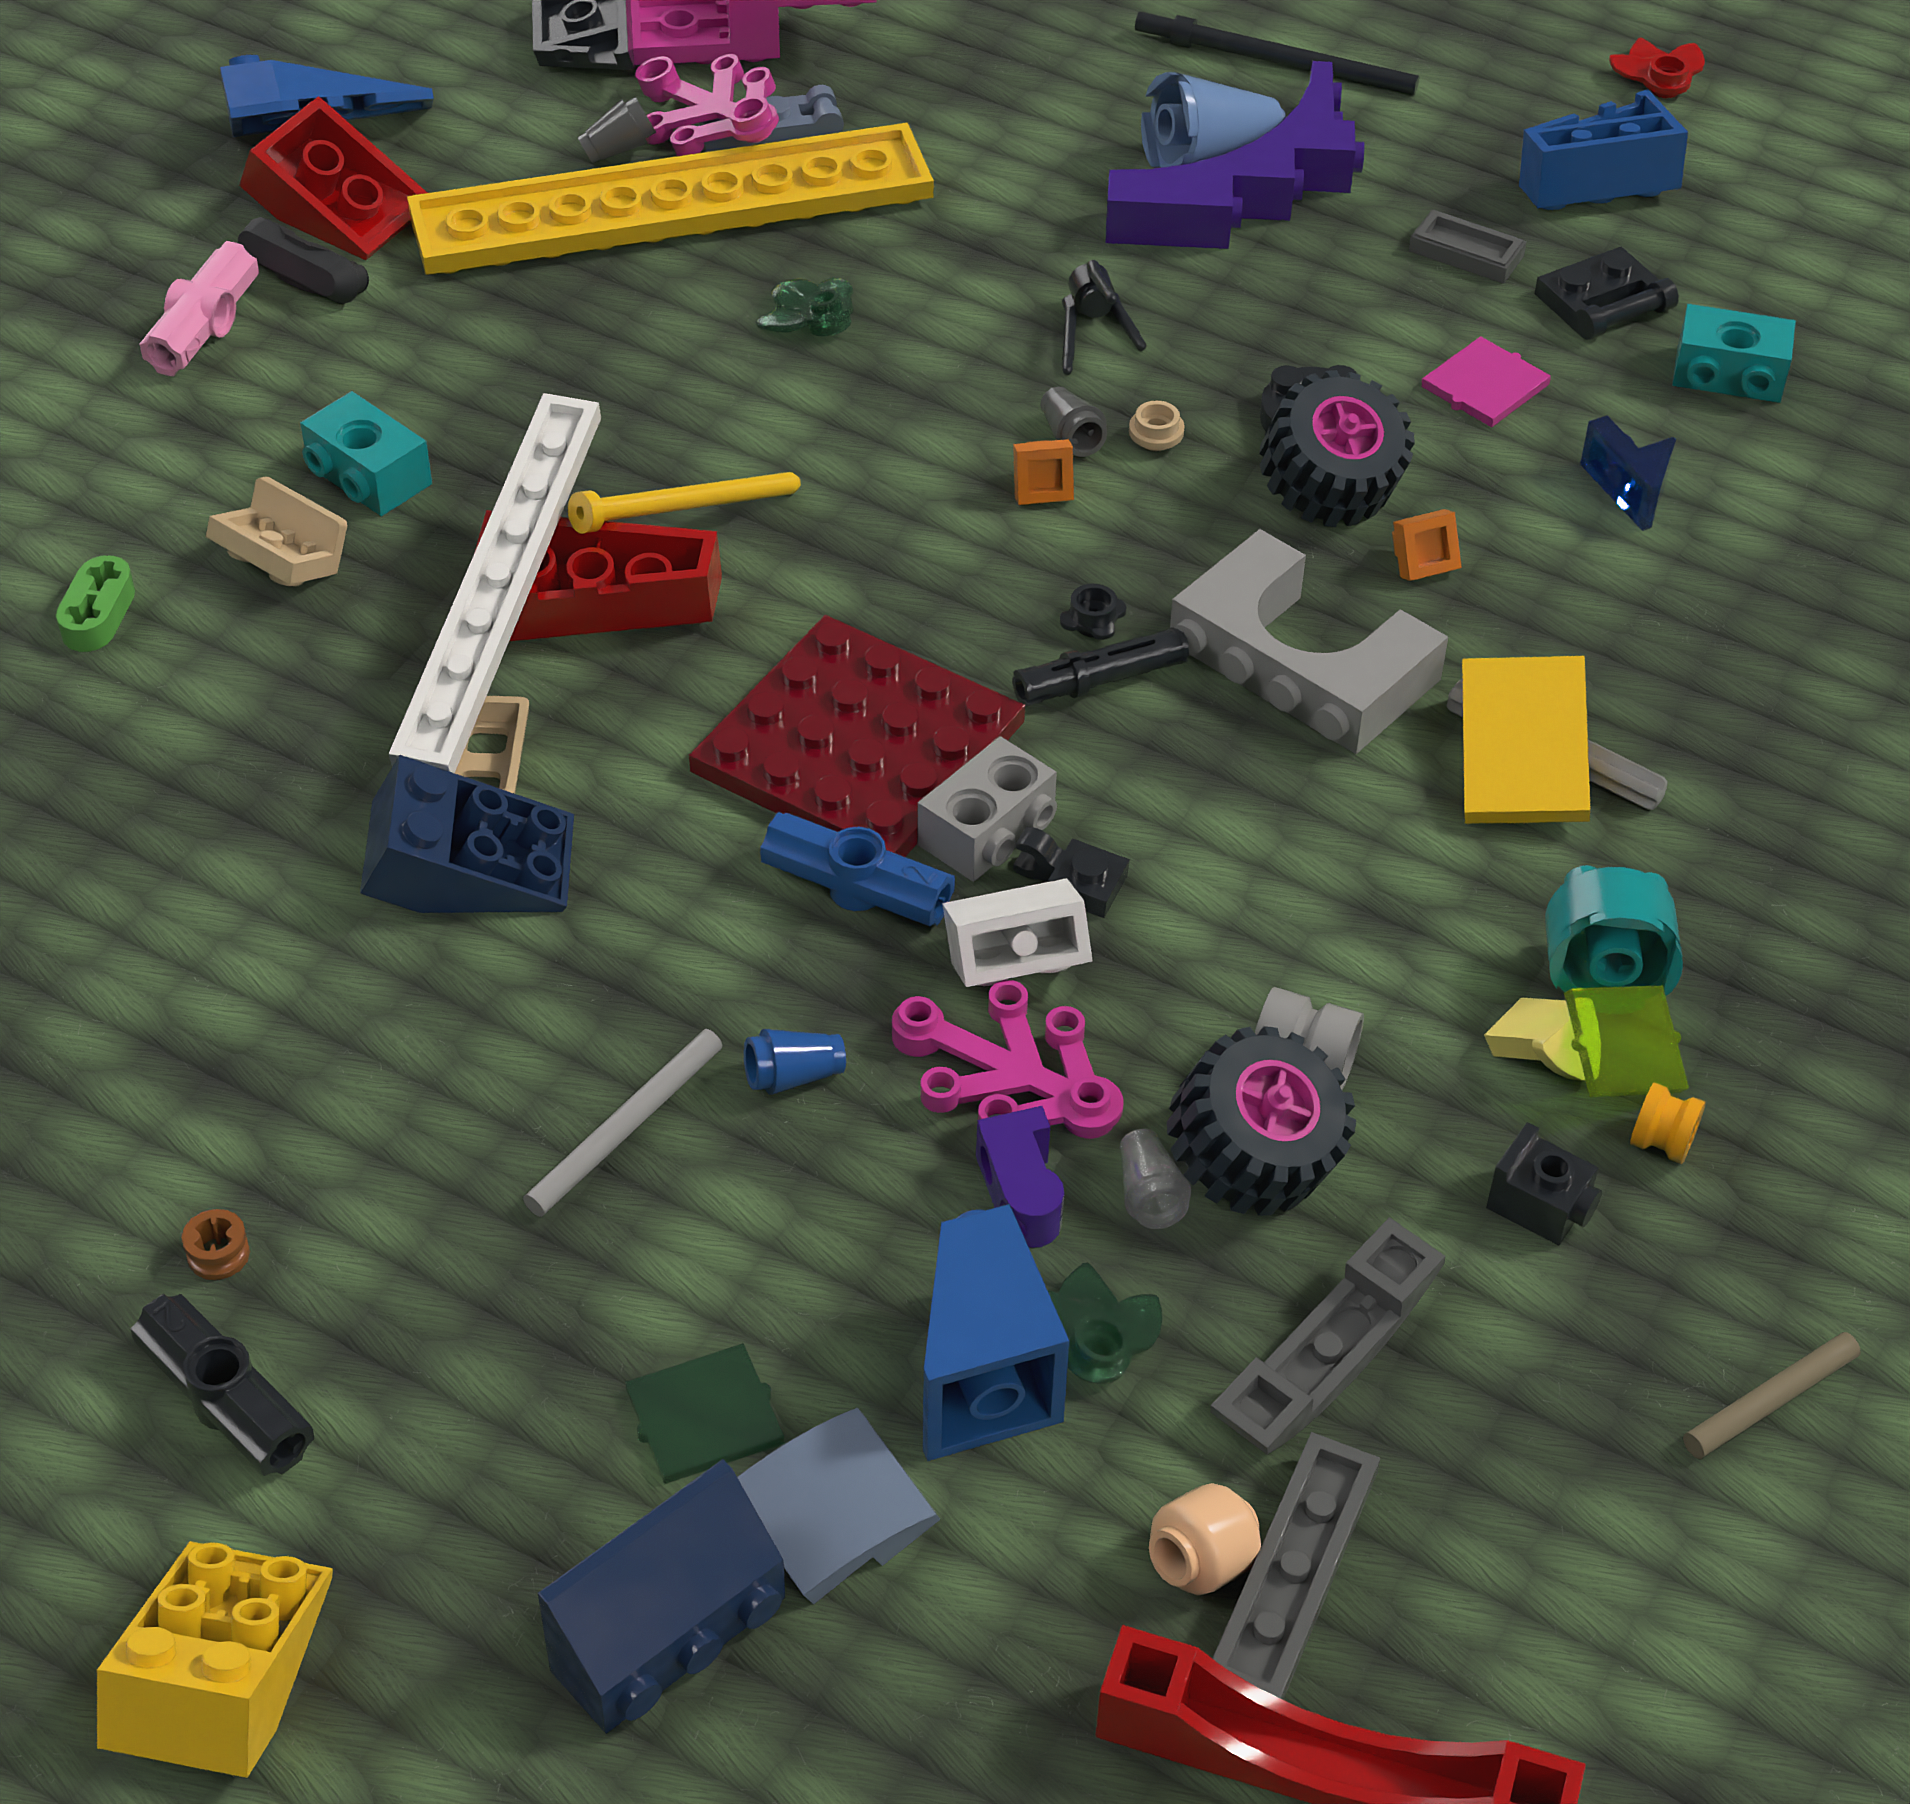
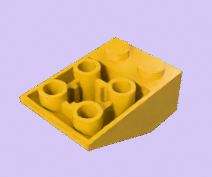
M190 1541L97 1669V1748L248 1778L277 1731L330 1586L333 1568L304 1563L295 1557H271L234 1550L221 1543L202 1544ZM291 1620L279 1638V1621Z

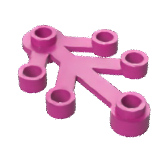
M734 54L722 55L716 58L710 66L714 76L713 92L711 93L680 80L673 61L668 57L659 56L643 62L637 68L635 75L645 96L650 97L654 102H664L672 98L690 106L669 112L656 111L647 114L646 116L656 133L646 138L648 144L655 145L663 143L670 138L676 155L683 156L700 153L705 146L704 142L733 136L736 140L756 143L766 139L779 122V116L775 107L768 104L766 97L770 96L776 89L770 70L766 67H757L744 74L738 56ZM742 79L746 98L735 103L733 102L734 85ZM717 118L721 119V121L705 124L696 127L695 125H691Z
M999 981L989 990L988 1012L991 1018L1000 1024L1008 1050L945 1021L941 1009L926 997L915 996L908 998L894 1011L892 1016V1041L900 1052L913 1057H923L936 1052L940 1048L987 1070L986 1072L960 1077L954 1070L947 1067H934L926 1071L921 1078L920 1097L922 1104L930 1111L937 1113L949 1112L956 1108L958 1104L982 1100L978 1109V1120L989 1118V1116L994 1114L1002 1115L1043 1106L1050 1126L1064 1123L1065 1127L1072 1134L1088 1139L1106 1135L1122 1116L1124 1101L1120 1089L1110 1080L1094 1075L1083 1044L1085 1018L1079 1010L1069 1006H1060L1052 1009L1047 1014L1045 1040L1049 1046L1059 1051L1066 1077L1043 1067L1026 1018L1028 992L1017 981ZM1012 1000L1016 1003L1012 1005H1005L1000 1003V1001ZM1060 1026H1068L1073 1028L1074 1030L1065 1032L1060 1031L1056 1028ZM945 1087L950 1090L945 1093H937L931 1089ZM1031 1091L1046 1099L1018 1105L1014 1099L1006 1095Z

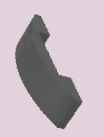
M1389 1217L1346 1262L1345 1278L1265 1362L1256 1357L1211 1404L1210 1413L1268 1455L1319 1416L1373 1360L1422 1298L1445 1264L1446 1256Z

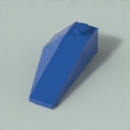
M258 55L237 56L229 59L230 66L220 67L233 137L273 132L318 96L346 121L430 109L434 100L432 88L275 60L260 61Z

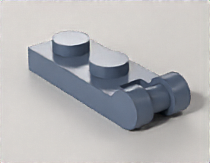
M816 85L809 89L806 95L790 97L770 96L766 98L768 104L775 107L779 116L777 126L766 139L756 143L736 140L733 136L704 142L706 152L833 134L843 130L844 122L841 112L837 108V101L833 90L826 85ZM717 118L709 121L698 123V125L702 126L705 124L721 121V119Z

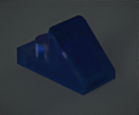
M1607 415L1588 422L1580 465L1631 520L1644 531L1652 528L1668 478L1676 438L1671 437L1638 448L1632 438L1625 434Z

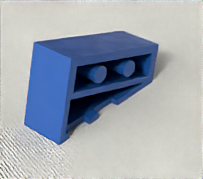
M1648 89L1636 93L1635 103L1616 108V103L1610 101L1599 105L1598 115L1580 121L1579 116L1573 113L1524 129L1519 187L1537 208L1546 210H1559L1567 204L1587 201L1608 203L1616 197L1630 195L1653 197L1659 195L1662 191L1681 189L1688 131Z

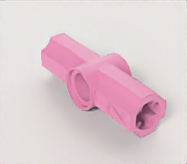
M226 241L221 248L213 252L191 281L176 279L168 289L164 304V314L139 344L142 358L149 362L157 373L174 377L180 369H184L209 336L220 338L228 334L235 319L236 302L259 274L257 258L251 256L242 244Z

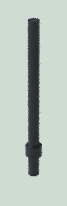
M1139 11L1135 21V31L1169 38L1170 44L1190 48L1192 44L1307 71H1311L1312 61L1332 62L1333 77L1411 95L1416 94L1419 84V75L1198 25L1197 19L1176 15L1175 19Z

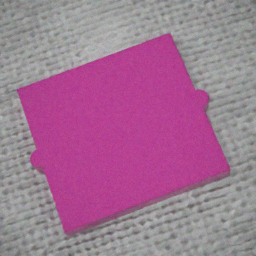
M1480 336L1422 378L1421 387L1450 403L1453 410H1462L1488 426L1493 427L1550 384L1551 375L1522 360L1519 353H1510Z

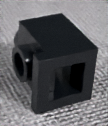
M1527 1122L1495 1167L1486 1208L1559 1246L1574 1223L1585 1227L1592 1218L1602 1196V1190L1594 1187L1599 1167L1538 1137L1539 1128Z

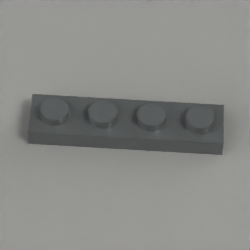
M1311 1432L1214 1654L1213 1659L1259 1689L1284 1700L1377 1476L1380 1457Z

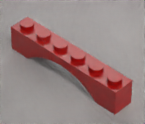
M1125 1625L1121 1627L1099 1696L1096 1738L1311 1804H1577L1586 1766L1585 1763L1509 1740L1474 1743L1428 1741L1388 1735L1344 1724L1299 1708L1259 1689L1224 1668L1198 1647Z

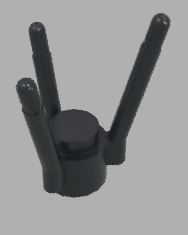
M1091 260L1077 267L1071 273L1068 281L1071 294L1062 300L1065 310L1062 371L1066 375H1070L1073 371L1078 313L1098 318L1111 311L1139 351H1144L1147 347L1139 330L1124 309L1119 295L1115 293L1108 271L1102 265H1099L1096 260Z

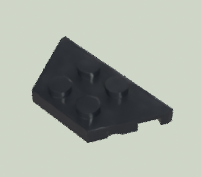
M532 0L533 51L539 66L618 70L634 68L631 0Z

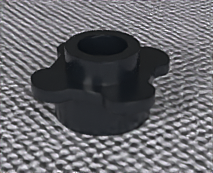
M1085 584L1073 591L1070 609L1061 613L1060 624L1065 630H1077L1084 636L1106 640L1114 636V624L1118 618L1126 615L1127 607L1109 587L1101 584Z

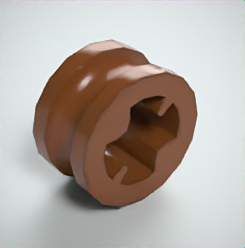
M223 1209L204 1211L191 1218L184 1227L181 1237L189 1268L197 1276L208 1280H221L241 1271L248 1262L250 1248L244 1224L235 1213ZM222 1238H227L229 1244L224 1248L216 1250L215 1245L212 1244L210 1251H205L203 1245L208 1241L216 1239L219 1245Z

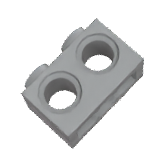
M1000 736L918 802V846L974 882L992 866H1000L1010 857L1025 827L1044 830L1049 825L1057 810V802L1055 801L1057 772Z

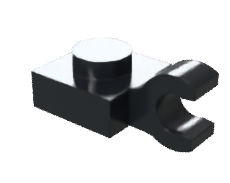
M1025 827L1016 843L1015 849L1021 851L1013 865V870L1016 873L1027 878L1040 879L1046 882L1067 878L1083 898L1085 911L1105 918L1128 876L1130 859L1073 838L1066 850H1062L1046 832L1034 827Z

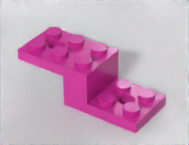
M631 0L634 65H641L643 62L659 56L668 57L673 63L696 62L699 64H712L716 58L726 54H734L738 56L739 60L749 62L780 58L778 7L807 9L813 5L835 4L854 7L862 3H877V0Z

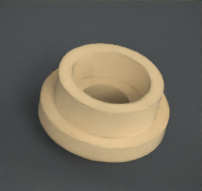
M1149 401L1140 405L1136 410V414L1132 416L1129 423V435L1136 444L1148 450L1162 451L1172 448L1181 442L1184 436V422L1180 417L1178 409L1172 404L1164 401Z

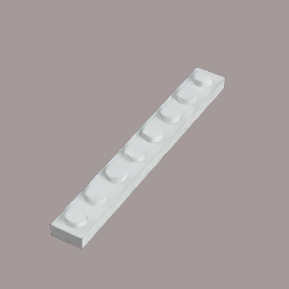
M543 393L390 749L389 757L392 767L399 755H403L455 773L601 420L598 402Z

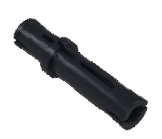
M1171 627L1155 634L1108 645L1093 651L1079 653L1074 649L1061 653L1059 659L1049 663L1013 671L1012 684L1018 702L1025 704V707L1069 695L1072 698L1087 695L1090 688L1097 687L1098 685L1116 682L1163 667L1186 663L1189 656V646L1184 632Z

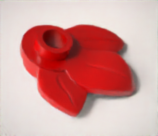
M1640 37L1631 47L1629 55H1610L1609 62L1615 72L1627 79L1642 82L1654 95L1662 98H1672L1686 92L1690 88L1692 76L1703 70L1705 58L1696 43L1681 45L1668 54Z

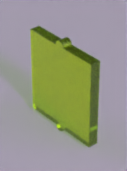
M1663 986L1572 988L1564 993L1575 1036L1571 1041V1046L1575 1051L1579 1052L1589 1097L1647 1095L1654 1082L1668 1087L1670 1093H1681L1689 1089L1678 1047L1681 1035L1679 1032L1674 1031Z

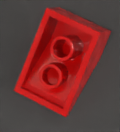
M319 96L249 151L239 184L243 190L277 220L365 261L411 223L407 196L428 193Z

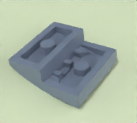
M858 1408L840 1414L799 1435L737 1477L784 1560V1568L801 1593L813 1604L872 1557L883 1566L940 1520L937 1513Z

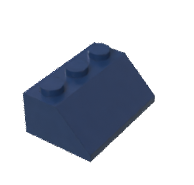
M723 1459L538 1592L550 1671L607 1734L625 1719L632 1721L645 1715L657 1703L663 1690L687 1672L689 1674H696L704 1670L717 1658L725 1643L747 1627L749 1629L760 1627L777 1612L782 1600L785 1599L784 1560L735 1472Z

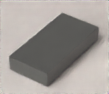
M1431 210L1411 235L1409 252L1504 284L1524 257L1527 241L1436 210Z

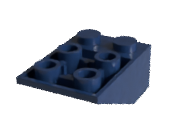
M399 755L372 801L360 894L419 913L563 912L567 907L574 814Z

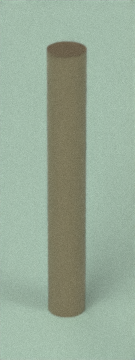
M1842 1332L1685 1433L1683 1440L1687 1450L1697 1459H1702L1857 1358L1861 1352L1858 1342L1847 1332Z

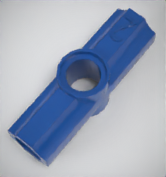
M778 812L768 825L760 851L762 863L828 887L833 901L844 909L863 911L878 906L927 926H938L944 917L942 903L950 902L955 887L954 875L887 851L883 838L869 828L849 827L836 832L789 813L782 814Z

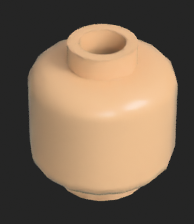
M1214 1483L1196 1487L1162 1506L1153 1518L1149 1541L1151 1561L1162 1579L1170 1585L1195 1595L1214 1592L1247 1573L1253 1567L1261 1547L1259 1521L1252 1506L1230 1488Z

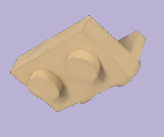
M262 477L256 479L251 507L210 516L206 538L228 550L227 553L232 558L243 562H250L266 571L274 582L285 586H300L305 581L338 573L347 522L340 516L272 478Z

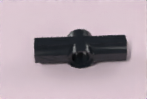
M162 1294L143 1307L141 1316L131 1328L134 1342L192 1401L195 1414L202 1424L210 1429L220 1430L263 1476L270 1473L282 1475L302 1460L305 1450L314 1440L312 1426L252 1366L249 1353L241 1342L235 1338L223 1336L182 1294L176 1296Z

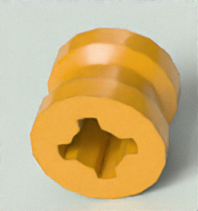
M1654 1082L1640 1110L1631 1136L1630 1145L1641 1149L1649 1146L1665 1150L1669 1160L1682 1164L1697 1132L1706 1101L1695 1097L1681 1100L1671 1096L1668 1087Z

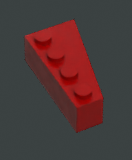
M486 510L476 549L493 512L491 510ZM560 517L509 641L712 622L722 580L717 531L604 521L601 529L596 532L579 533L572 527L569 518Z

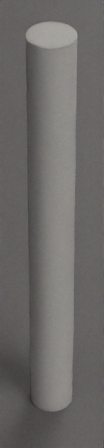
M704 1029L523 1197L528 1209L539 1217L545 1215L722 1049V1042L719 1037L709 1029Z

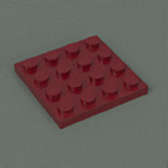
M824 615L689 754L690 772L776 814L778 812L782 814L789 813L836 832L849 827L869 828L883 838L887 851L906 857L918 843V802L1001 736L1008 741L1024 723L1025 704L828 615Z

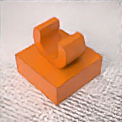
M1069 439L1013 444L1015 498L1018 505L1074 500L1073 446Z
M1442 509L1393 522L1394 553L1398 557L1401 578L1412 581L1462 568L1455 512Z

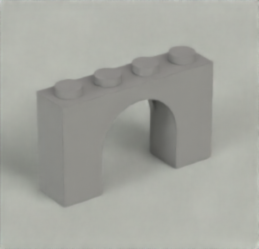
M1259 529L1172 599L1170 628L1174 627L1184 632L1189 646V655L1225 675L1232 682L1240 684L1270 702L1277 709L1290 714L1315 729L1325 738L1333 740L1354 754H1357L1441 680L1448 636L1400 609L1365 640L1346 650L1331 653H1314L1298 650L1281 643L1270 635L1265 627L1301 598L1306 555Z

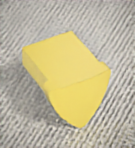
M1520 998L1484 1034L1489 1048L1495 1057L1541 1060L1554 1073L1572 1080L1591 1082L1595 1078L1597 1039L1591 1009L1587 1000L1574 999L1572 1001Z

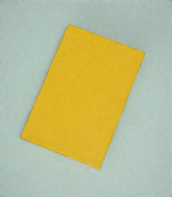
M1585 656L1462 659L1465 824L1590 822Z

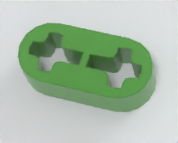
M99 556L85 562L77 571L56 613L62 641L69 649L78 652L94 651L107 645L114 637L135 595L131 571L125 560L116 556Z

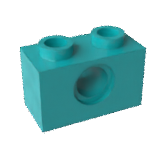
M1687 304L1677 347L1672 386L1781 403L1792 361L1796 320Z
M353 391L300 422L304 442L302 454L308 468L316 476L325 477L341 488L352 501L356 503L361 502L381 517L432 485L427 441Z

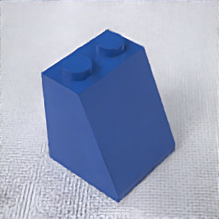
M1010 1204L989 1210H971L961 1214L956 1219L941 1222L924 1362L923 1452L927 1461L1064 1422L1069 1339Z

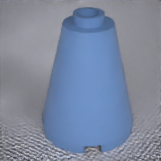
M1165 72L1156 76L1147 89L1145 97H1153L1151 111L1142 112V144L1147 161L1151 167L1162 168L1190 164L1226 154L1257 140L1278 126L1286 118V114L1275 98L1177 72Z

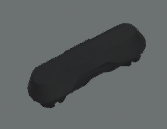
M258 217L252 219L239 234L238 244H242L251 256L257 258V263L271 269L278 279L300 290L322 295L336 303L346 304L352 302L357 293H363L368 287L369 276L363 265H358L353 260L349 261L344 256L317 243L308 242L298 237L295 232L267 218Z

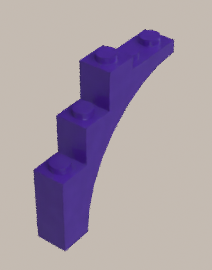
M1312 61L1310 82L1299 104L1278 126L1249 144L1226 154L1190 164L1154 169L1109 170L1105 243L1229 249L1231 228H1241L1242 218L1290 221L1292 201L1302 200L1303 191L1351 193L1353 173H1362L1364 142L1355 141V121L1343 120V111H1340L1342 83L1333 82L1332 62Z

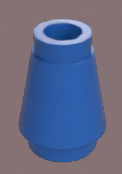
M762 1029L759 1036L747 1037L744 1043V1067L747 1081L752 1090L765 1089L769 1095L830 1077L832 1074L844 1073L846 1068V1051L843 1039L840 1034L827 1035L823 1033Z

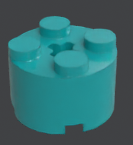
M1588 865L1573 868L1566 874L1564 884L1551 897L1545 913L1550 977L1556 989L1559 986L1568 994V1001L1574 999L1587 1000L1591 1013L1603 1016L1628 1015L1642 1010L1641 1002L1652 998L1658 993L1660 1000L1670 994L1681 977L1683 959L1675 903L1668 891V884L1665 879L1656 873H1644L1631 868L1605 867L1597 869Z

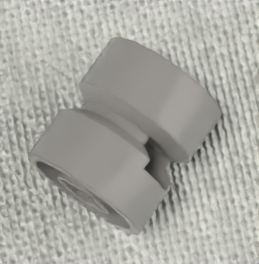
M1273 987L1263 1006L1255 1034L1257 1035L1263 1026L1278 1028L1279 1035L1283 1038H1287L1291 1032L1304 1037L1303 1046L1312 1052L1318 1046L1328 1055L1324 1061L1331 1070L1335 1068L1340 1069L1346 1079L1340 1086L1341 1090H1343L1359 1045L1364 1013L1327 1003L1320 1010H1316L1312 1007L1310 997Z

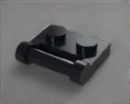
M1622 246L1537 277L1534 293L1585 340L1601 336L1606 332L1607 327L1652 310L1662 313L1673 309L1679 302L1678 290L1672 280L1669 278L1659 280Z

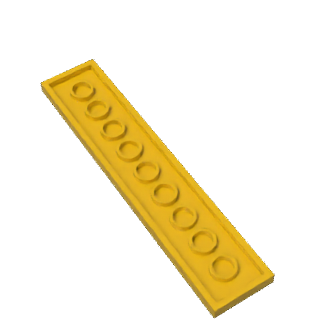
M907 122L407 196V201L425 275L436 273L449 274L462 269L488 265L502 266L515 261L541 257L555 258L567 253L593 249L607 250L614 246L639 242H659L666 238L685 235H705L731 228L758 227L765 223L810 219L817 215L843 211L857 212L865 208L889 204H909L916 200L934 198V180Z

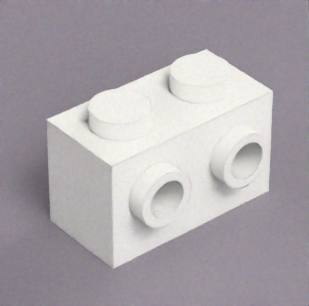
M1067 878L942 903L951 962L966 987L975 985L990 986L1009 978L1039 972H1059L1073 965L1093 961L1084 900Z

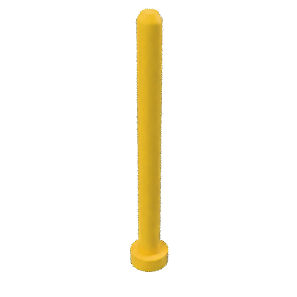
M785 472L600 498L596 492L591 490L575 492L570 497L568 517L572 527L577 532H596L601 529L604 521L791 495L800 488L801 481L796 474Z

